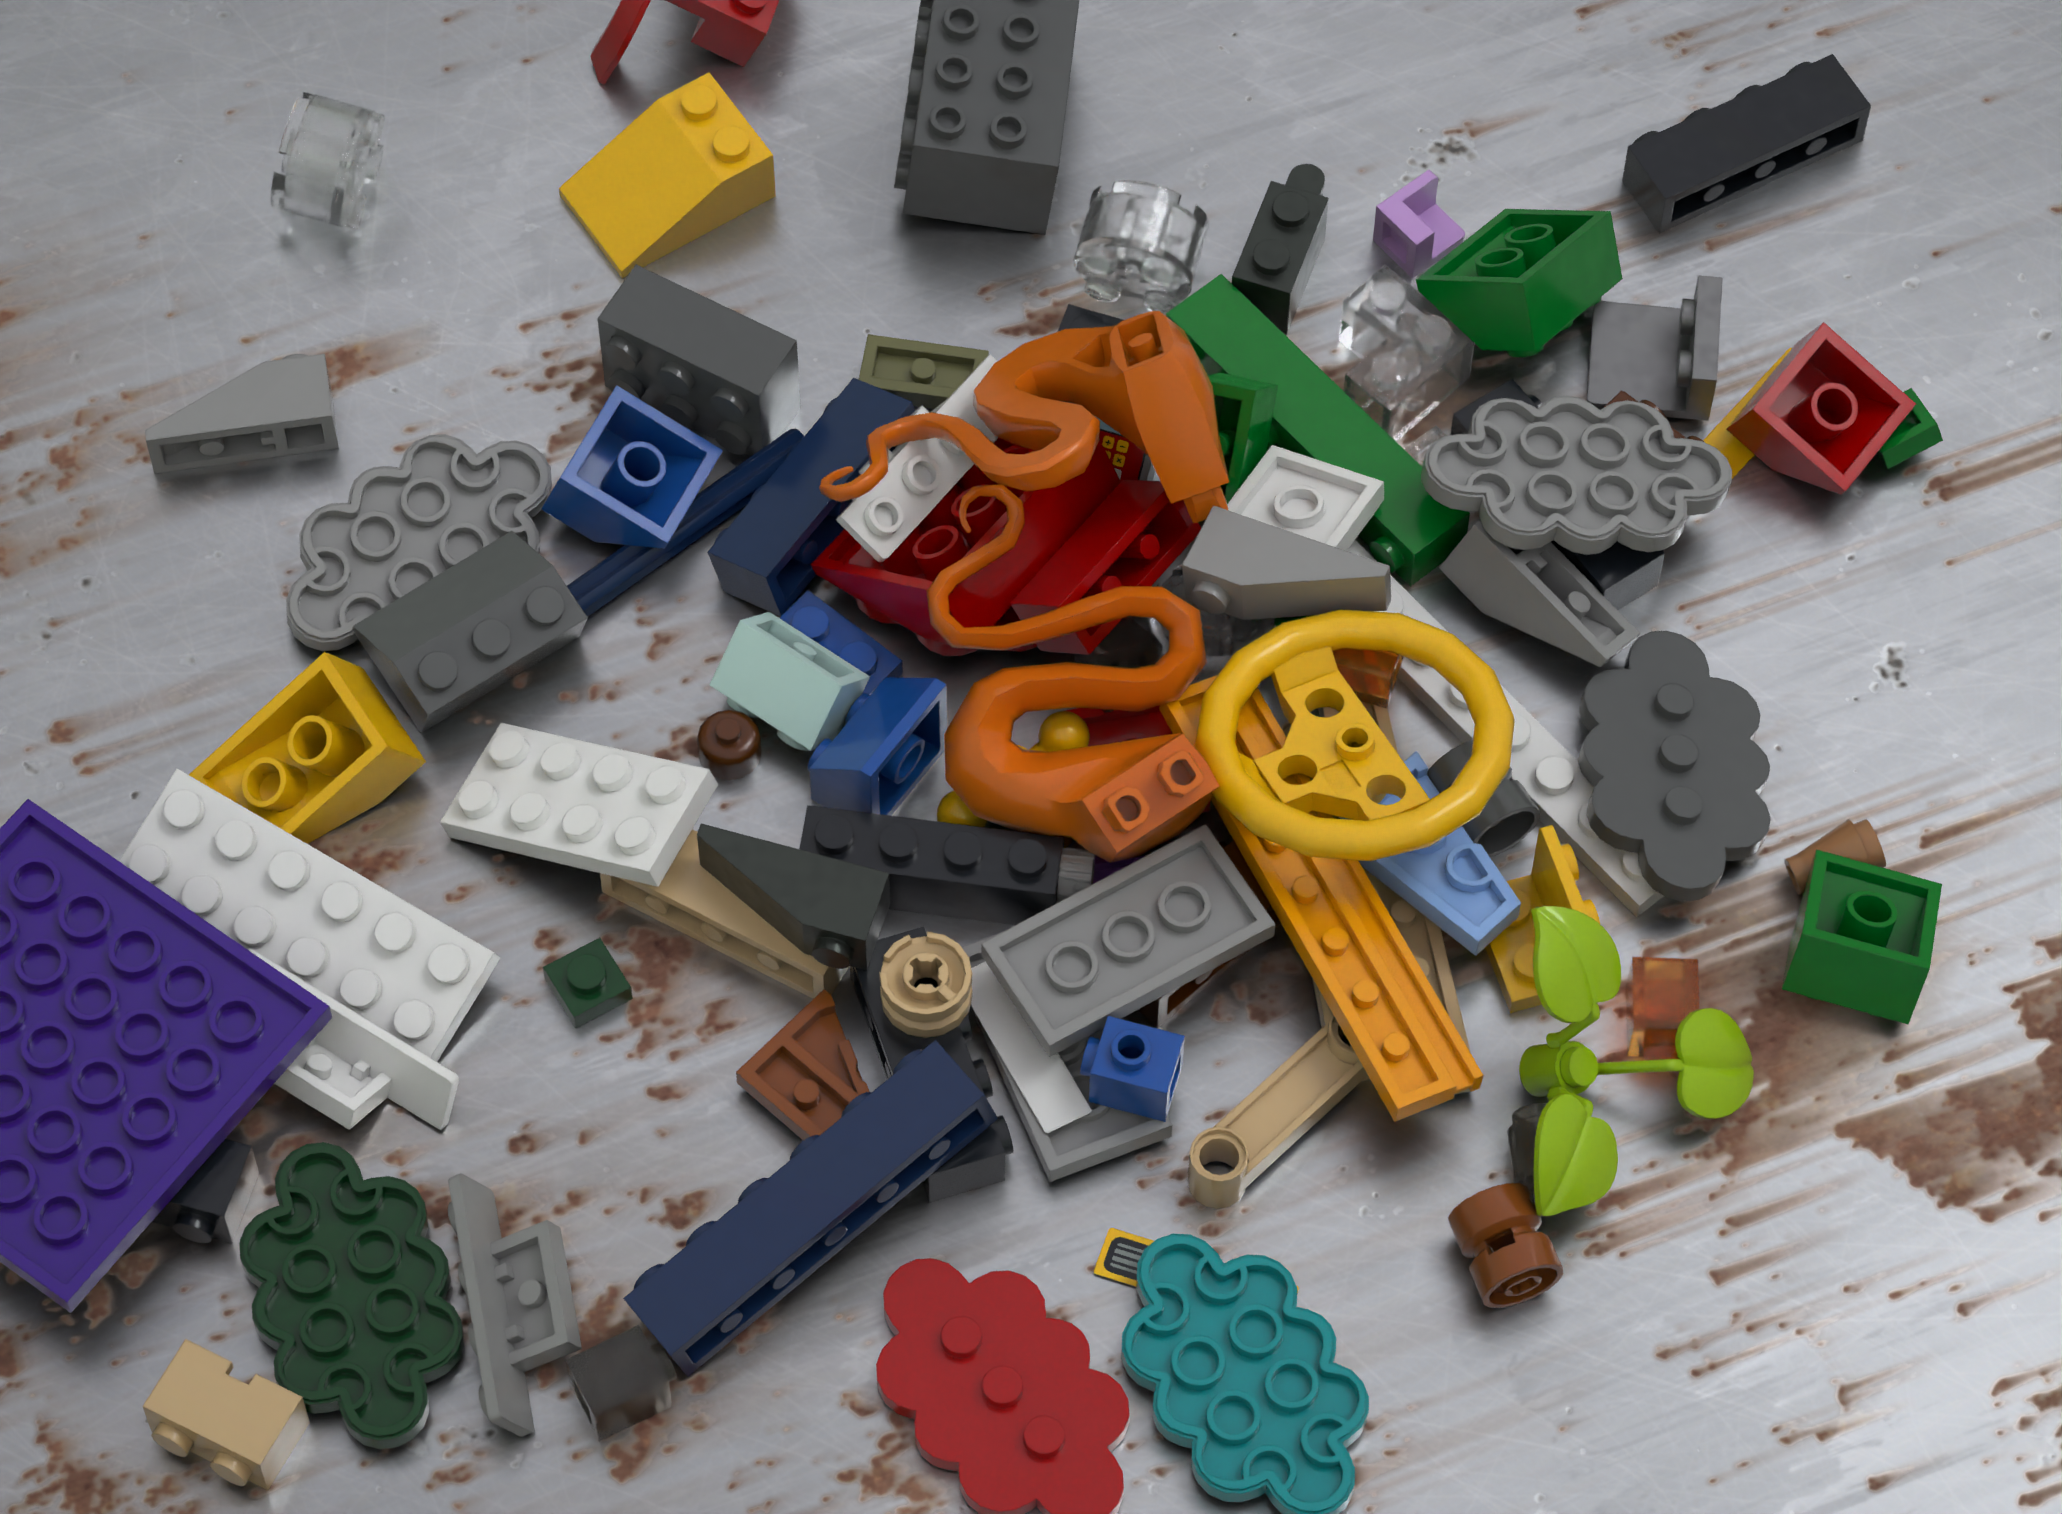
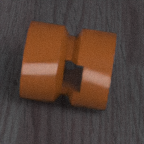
M1506 1183L1480 1191L1462 1201L1452 1210L1448 1217L1449 1225L1462 1255L1474 1259L1469 1266L1470 1273L1483 1304L1490 1308H1504L1533 1299L1554 1286L1564 1274L1563 1267L1550 1237L1542 1232H1537L1542 1225L1541 1217L1536 1215V1205L1528 1187L1521 1183Z

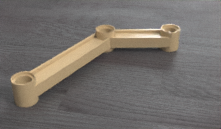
M1288 721L1281 726L1286 737L1291 728ZM1332 815L1334 819L1341 818L1339 816ZM1314 980L1313 984L1321 1029L1213 1128H1208L1198 1134L1191 1144L1188 1186L1195 1200L1206 1207L1220 1209L1230 1207L1238 1202L1245 1193L1246 1187L1360 1082L1370 1079L1353 1048L1342 1041L1346 1036ZM1221 1161L1232 1166L1234 1170L1227 1174L1217 1175L1205 1170L1203 1166L1209 1162Z

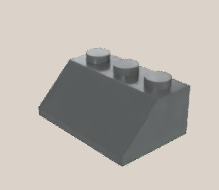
M510 531L355 624L352 630L420 733H423L579 638L588 617L554 566L513 531Z

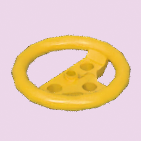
M1339 609L1284 622L1236 651L1203 695L1195 748L1204 756L1220 787L1212 792L1213 796L1254 835L1308 857L1373 861L1430 847L1480 815L1509 771L1515 719L1495 671L1452 633L1400 613ZM1357 649L1388 651L1434 668L1463 695L1475 724L1471 757L1449 788L1432 799L1427 796L1339 672L1332 651ZM1271 676L1283 715L1290 723L1291 728L1283 748L1253 760L1239 753L1235 744L1239 713L1261 681ZM1321 707H1330L1339 711L1338 714L1331 717H1318L1311 714L1313 710ZM1293 774H1304L1312 778L1311 781L1301 785H1293L1283 781L1285 777ZM1386 794H1393L1401 798L1400 801L1394 804H1378L1384 799ZM1317 811L1348 819L1319 818L1308 813Z

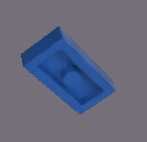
M809 590L780 617L784 622L870 676L863 693L871 695L885 677H900L903 674V661Z

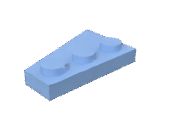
M1417 751L1414 752L1404 763L1427 796L1432 799L1440 793L1427 776L1428 766ZM1386 794L1384 799L1378 804H1394L1400 801L1401 798L1393 794ZM1462 826L1430 847L1373 861H1359L1363 868L1475 956L1519 916L1520 900L1483 846L1473 843Z

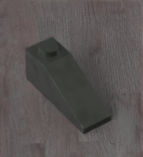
M700 824L697 833L700 865L804 954L811 955L821 964L832 968L844 969L852 966L863 970L868 969L890 906L889 873Z

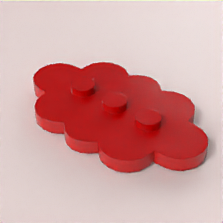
M933 1258L915 1259L900 1266L889 1277L883 1292L885 1320L895 1336L883 1347L876 1363L877 1388L888 1407L899 1415L915 1419V1443L921 1456L933 1466L945 1470L959 1471L960 1491L967 1504L979 1514H1026L1035 1507L1042 1514H1117L1124 1497L1123 1471L1111 1452L1124 1439L1129 1426V1402L1121 1384L1106 1373L1090 1369V1348L1083 1332L1070 1322L1046 1318L1045 1299L1038 1286L1025 1275L1009 1270L991 1271L969 1283L949 1263Z

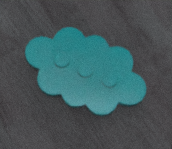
M1173 1233L1156 1239L1145 1248L1137 1264L1136 1289L1144 1307L1129 1319L1122 1332L1121 1359L1127 1374L1138 1385L1154 1392L1152 1417L1157 1430L1168 1441L1183 1447L1192 1448L1191 1468L1195 1479L1213 1497L1225 1502H1245L1265 1493L1281 1514H1340L1347 1508L1355 1486V1467L1346 1448L1358 1439L1364 1430L1368 1420L1369 1395L1363 1381L1351 1369L1334 1363L1336 1336L1331 1324L1322 1315L1309 1309L1297 1307V1286L1292 1274L1280 1262L1265 1255L1247 1254L1224 1263L1218 1253L1206 1241L1191 1234Z

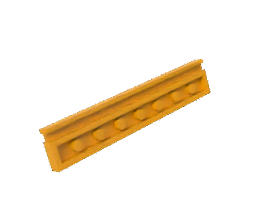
M1217 675L1189 685L1178 700L1162 704L1159 707L1172 733H1183L1194 747L1203 695ZM1256 688L1240 710L1235 739L1238 752L1253 760L1283 748L1287 738L1258 688ZM1293 774L1285 777L1283 781L1293 785H1301L1311 781V778L1304 774ZM1212 796L1211 801L1394 1122L1452 1100L1456 1093L1466 1089H1470L1471 1092L1480 1089L1484 1075L1359 861L1308 857L1254 835ZM1317 811L1308 813L1319 818H1333L1330 814Z

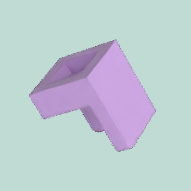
M1427 170L1376 206L1373 241L1412 279L1463 243L1465 239V231L1436 204L1438 177L1430 170Z

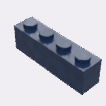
M853 378L839 396L829 402L823 415L803 439L792 446L787 458L766 483L756 489L750 502L730 526L720 532L714 545L707 552L724 592L778 616H782L815 577L816 574L811 564L844 530L836 519L853 501L850 499L839 502L824 496L819 489L821 480L829 473L846 466H852L854 471L835 481L832 485L848 483L860 476L861 474L858 471L869 460L866 446L868 435L880 426L910 416L915 412L912 401ZM897 446L891 447L889 450L892 452Z

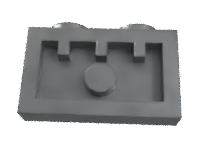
M1698 275L1694 299L1683 298L1681 308L1600 301L1595 304L1592 313L1586 401L1601 410L1622 390L1638 402L1648 400L1654 403L1664 413L1665 417L1709 421L1717 383L1723 277Z

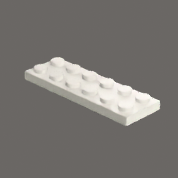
M176 769L119 860L122 864L246 949L256 951L436 1062L440 1059L501 959L493 951L179 769Z

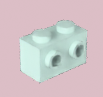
M766 612L739 621L709 685L727 696V703L734 710L743 712L749 717H759L778 730V737L786 744L796 749L812 751L826 738L833 741L846 725L845 720L851 706L862 695L870 676L774 614Z

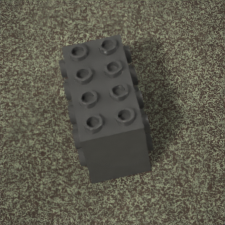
M921 0L894 188L906 190L902 214L1046 235L1060 163L1079 0Z

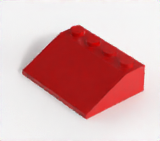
M999 437L994 442L998 448L1008 454L1023 455L1036 451L1016 446ZM1100 439L1085 472L1057 487L1027 492L1005 486L1023 501L1025 525L1013 549L957 584L948 596L950 615L964 628L993 626L1011 607L1010 602L1119 485L1121 481ZM974 464L883 562L876 561L844 529L817 557L811 566L816 575L929 641L949 645L930 623L927 590L940 571L970 555L1002 534L1008 521L1007 508L996 497L979 496L969 504L966 511V519L971 528L970 533L963 529L959 516L962 497L973 486L999 485V483L990 480Z

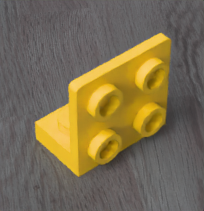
M1553 825L1539 828L1531 875L1507 881L1521 902L1518 918L1485 947L1510 1013L1542 1005L1537 994L1533 975L1535 928L1531 909L1542 906L1565 907L1584 913L1600 924L1594 903L1591 899L1582 900L1577 888L1576 881L1579 880V869L1574 851L1570 844H1560Z

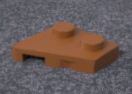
M825 989L736 1071L737 1084L803 1141L810 1136L821 1135L841 1118L843 1110L854 1098L865 1092H870L867 1084L862 1080L858 1070L857 1058L849 1039L845 1037L837 1017L833 998Z

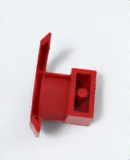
M651 0L620 1L590 56L599 83L605 85L616 68ZM665 0L700 17L691 39L692 43L742 67H745L766 36L779 0Z

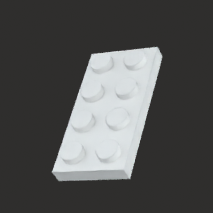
M500 723L441 819L440 824L450 838L658 887L716 790L718 783L710 769Z

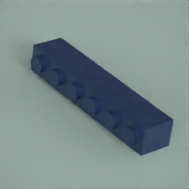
M935 1040L924 1050H915L906 1055L896 1065L893 1075L872 1093L865 1092L854 1098L843 1110L841 1118L821 1135L810 1136L802 1141L792 1152L790 1161L769 1178L758 1179L750 1184L740 1195L738 1204L720 1219L709 1221L698 1227L688 1238L686 1247L668 1262L657 1264L646 1270L636 1281L634 1290L623 1299L688 1377L998 1118L984 1093Z

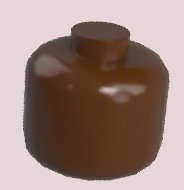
M735 710L718 711L707 717L700 726L697 736L700 763L703 768L710 769L714 777L729 781L741 779L752 773L757 767L762 754L759 728L751 717Z

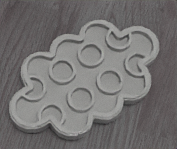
M1560 396L1544 402L1537 409L1522 400L1501 398L1490 400L1479 406L1472 416L1468 434L1448 435L1432 443L1425 454L1421 480L1426 492L1435 501L1451 509L1478 511L1484 530L1494 540L1507 547L1522 550L1536 549L1554 540L1562 547L1574 553L1590 555L1605 551L1616 541L1633 550L1645 552L1664 550L1675 544L1683 532L1687 515L1710 513L1721 506L1727 497L1732 483V469L1727 458L1717 448L1699 440L1674 438L1669 421L1658 410L1644 403L1628 400L1613 402L1600 410L1581 398Z
M446 434L428 435L415 441L404 452L399 468L380 466L362 472L353 481L348 503L327 504L316 509L304 521L299 534L300 558L307 572L291 586L286 599L287 624L294 637L307 647L320 651L339 650L358 640V637L352 630L355 624L510 531H513L536 552L540 553L539 531L531 518L541 511L542 506L551 493V467L545 456L532 445L517 440L500 441L476 454L461 439Z

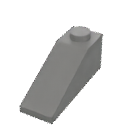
M292 354L280 360L262 362L146 429V443L154 474L339 449L332 389L325 354L310 356Z
M1214 505L1182 564L1185 600L1193 602L1205 612L1217 615L1225 613L1243 620L1312 616L1339 609L1386 611L1391 603L1389 565Z
M1480 520L1473 525L1439 567L1482 613L1599 667H1602L1640 635V632L1552 542L1536 549L1522 550L1510 548L1494 540L1484 530Z

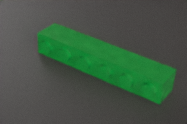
M1220 274L1166 313V317L1185 331L1207 375L1225 373L1278 385L1267 451L1274 445L1384 481V501L1358 535L1370 547V551L1377 562L1389 565L1390 573L1396 572L1411 587L1447 559L1468 532L1470 512L1451 509L1435 501L1426 492L1422 483V466L1230 281Z

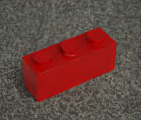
M1122 480L1010 602V605L1019 619L1022 620L1120 586H1152L1199 534L1201 527L1199 523L1192 522L1184 500L1170 503L1161 481ZM1121 619L1086 628L1052 640L1039 642L1036 645L1040 651L1090 655Z

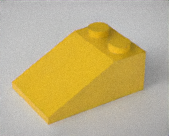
M710 72L657 99L559 188V194L623 279L629 275L636 264L645 267L776 197L773 154Z
M324 652L196 767L189 776L309 844L381 803L426 763V760L364 668Z

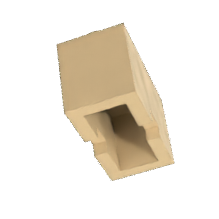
M185 1339L143 1405L153 1440L175 1455L186 1457L190 1451L210 1461V1467L215 1473L235 1485L245 1486L247 1481H250L269 1490L310 1424L303 1397L258 1374L254 1375L248 1385L229 1375L234 1368L231 1361Z

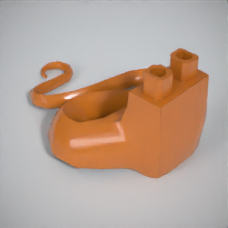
M1151 311L1121 321L1114 326L1064 329L1024 343L994 363L974 389L973 406L980 419L995 436L1016 446L1036 451L1023 455L1005 453L979 429L958 417L933 412L912 415L880 426L868 435L866 446L870 466L863 474L851 482L836 486L832 485L835 481L854 471L852 466H846L826 475L821 480L819 486L821 494L829 499L843 502L858 498L871 491L887 474L888 450L891 447L909 441L937 438L956 445L966 453L976 467L990 480L1001 485L1027 492L1054 488L1085 472L1099 442L1100 421L1097 418L1134 443L1150 458L1170 503L1184 500L1193 523L1206 520L1213 505L1228 510L1221 485L1229 483V478L1219 438L1212 383L1185 331L1160 311Z
M1004 485L973 486L962 497L959 516L963 529L967 533L971 532L966 519V511L969 504L979 496L996 497L1004 503L1007 508L1008 521L1001 535L940 571L927 590L930 623L951 647L1004 651L1052 640L1096 625L1134 616L1155 618L1169 631V650L1155 664L1139 668L1064 662L1002 668L974 682L944 733L945 780L971 812L979 818L1017 832L1071 838L1092 854L1110 863L1142 856L1183 832L1201 815L1213 796L1212 792L1220 787L1204 756L1183 733L1057 751L1023 750L1011 740L1013 725L1025 712L1072 707L1139 712L1178 700L1207 663L1200 610L1164 587L1120 586L1052 611L1005 625L964 628L950 615L948 596L957 584L1013 549L1025 525L1023 501Z

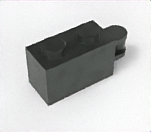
M1301 164L1294 167L1285 185L1274 181L1270 182L1232 275V284L1285 334L1289 331L1326 234L1329 198L1322 194L1325 176L1320 168L1312 164Z

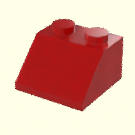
M1823 322L1794 345L1726 430L1770 469L1842 495L1916 403Z

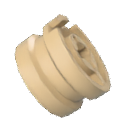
M928 931L927 936L911 938L910 935H907L893 943L883 956L884 961L881 972H879L883 1012L892 1025L908 1035L923 1038L944 1035L958 1027L969 1013L972 1001V970L970 960L960 944L946 935ZM928 977L934 979L938 983V987L935 988L931 984H919L915 988L914 984L917 980Z

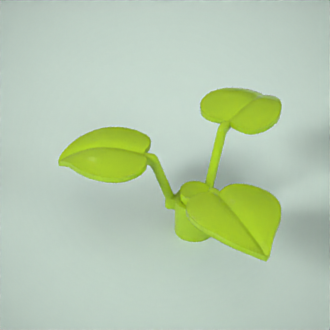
M1542 906L1531 909L1535 928L1533 975L1537 994L1544 1009L1557 1020L1571 1024L1560 1032L1549 1033L1546 1036L1547 1044H1538L1527 1048L1521 1057L1519 1065L1520 1079L1524 1088L1531 1095L1547 1097L1549 1101L1543 1108L1538 1120L1534 1147L1533 1170L1536 1215L1542 1217L1556 1215L1596 1202L1608 1192L1615 1180L1618 1153L1614 1133L1606 1121L1591 1117L1593 1113L1592 1102L1576 1095L1584 1092L1595 1081L1597 1075L1678 1071L1677 1097L1679 1103L1690 1114L1704 1119L1725 1117L1739 1109L1750 1095L1754 1078V1070L1751 1066L1752 1055L1741 1029L1728 1014L1714 1008L1697 1009L1690 1012L1681 1021L1675 1036L1678 1059L1598 1063L1595 1054L1580 1042L1569 1041L1599 1019V1002L1608 1001L1616 996L1621 984V964L1616 945L1603 926L1584 913L1557 906Z

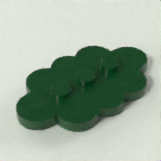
M325 1142L306 1144L292 1151L279 1166L275 1177L276 1196L279 1206L256 1215L245 1227L239 1242L240 1259L243 1269L249 1280L259 1287L252 1303V1319L260 1338L277 1350L274 1359L276 1383L302 1396L307 1412L317 1414L340 1409L343 1422L349 1433L363 1445L377 1449L396 1448L413 1440L425 1426L430 1412L429 1396L425 1383L447 1374L460 1360L465 1345L462 1321L454 1306L444 1300L451 1284L448 1259L438 1245L425 1238L428 1230L427 1210L424 1200L415 1187L405 1180L390 1176L363 1180L360 1168L353 1156L340 1146Z

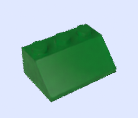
M1504 209L1416 279L1418 291L1480 349L1507 351V354L1511 357H1527L1537 354L1543 350L1544 344L1560 331L1569 328L1575 318L1590 306L1599 303L1602 300V296L1623 279L1611 211Z

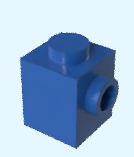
M1108 1016L1101 1039L1089 1037L1081 1063L1080 1075L1090 1077L1089 1102L1165 1122L1183 1066L1185 1036Z

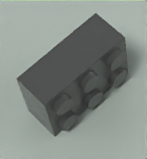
M637 264L597 318L605 386L612 392L616 385L684 427L688 429L693 428L714 438L719 445L731 453L754 455L781 436L801 408L797 340Z

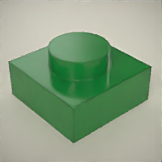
M1912 388L1903 393L1913 400L1916 405L1877 452L1887 469L1943 441L1938 424Z

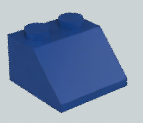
M616 385L541 510L594 542L665 549L723 450Z
M885 677L871 695L867 693L860 695L851 706L845 720L846 725L833 741L829 738L824 739L817 746L809 760L808 771L810 772L811 799L826 808L892 816L945 751L944 733L947 730V684L937 678Z

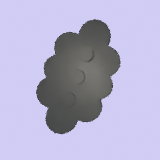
M1651 631L1638 637L1629 650L1624 669H1607L1594 675L1586 685L1581 697L1579 713L1582 723L1589 733L1585 737L1580 749L1578 764L1581 773L1594 786L1588 801L1586 814L1591 829L1602 841L1613 848L1638 853V863L1642 876L1652 889L1667 898L1682 902L1696 901L1710 895L1716 888L1723 875L1726 861L1743 860L1755 854L1763 844L1769 831L1770 814L1767 805L1760 798L1759 794L1762 792L1769 777L1770 764L1767 755L1753 741L1759 728L1761 714L1757 702L1747 690L1732 681L1710 677L1705 654L1695 642L1682 634L1670 631Z

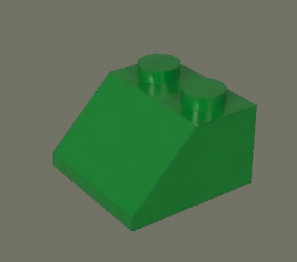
M1816 849L1789 945L1782 990L1865 1012L1872 1016L1909 1024L1930 970L1942 884Z

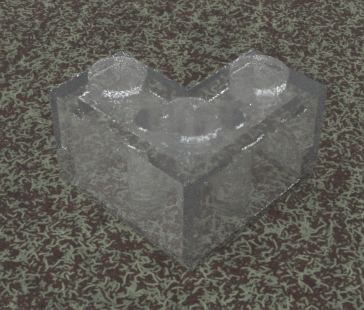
M1387 265L1380 268L1343 300L1339 341L1362 359L1345 374L1344 392L1397 442L1470 378L1474 342L1419 291Z

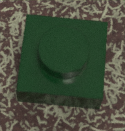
M600 937L543 967L546 982L575 1029L633 999L630 984Z

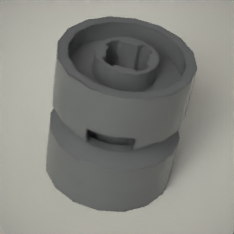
M1473 740L1451 749L1429 768L1427 776L1439 793L1452 785L1471 757ZM1511 767L1480 815L1462 826L1473 843L1481 844L1489 857L1496 856L1520 842L1534 829L1540 819V810L1524 786L1518 780H1510L1512 777Z

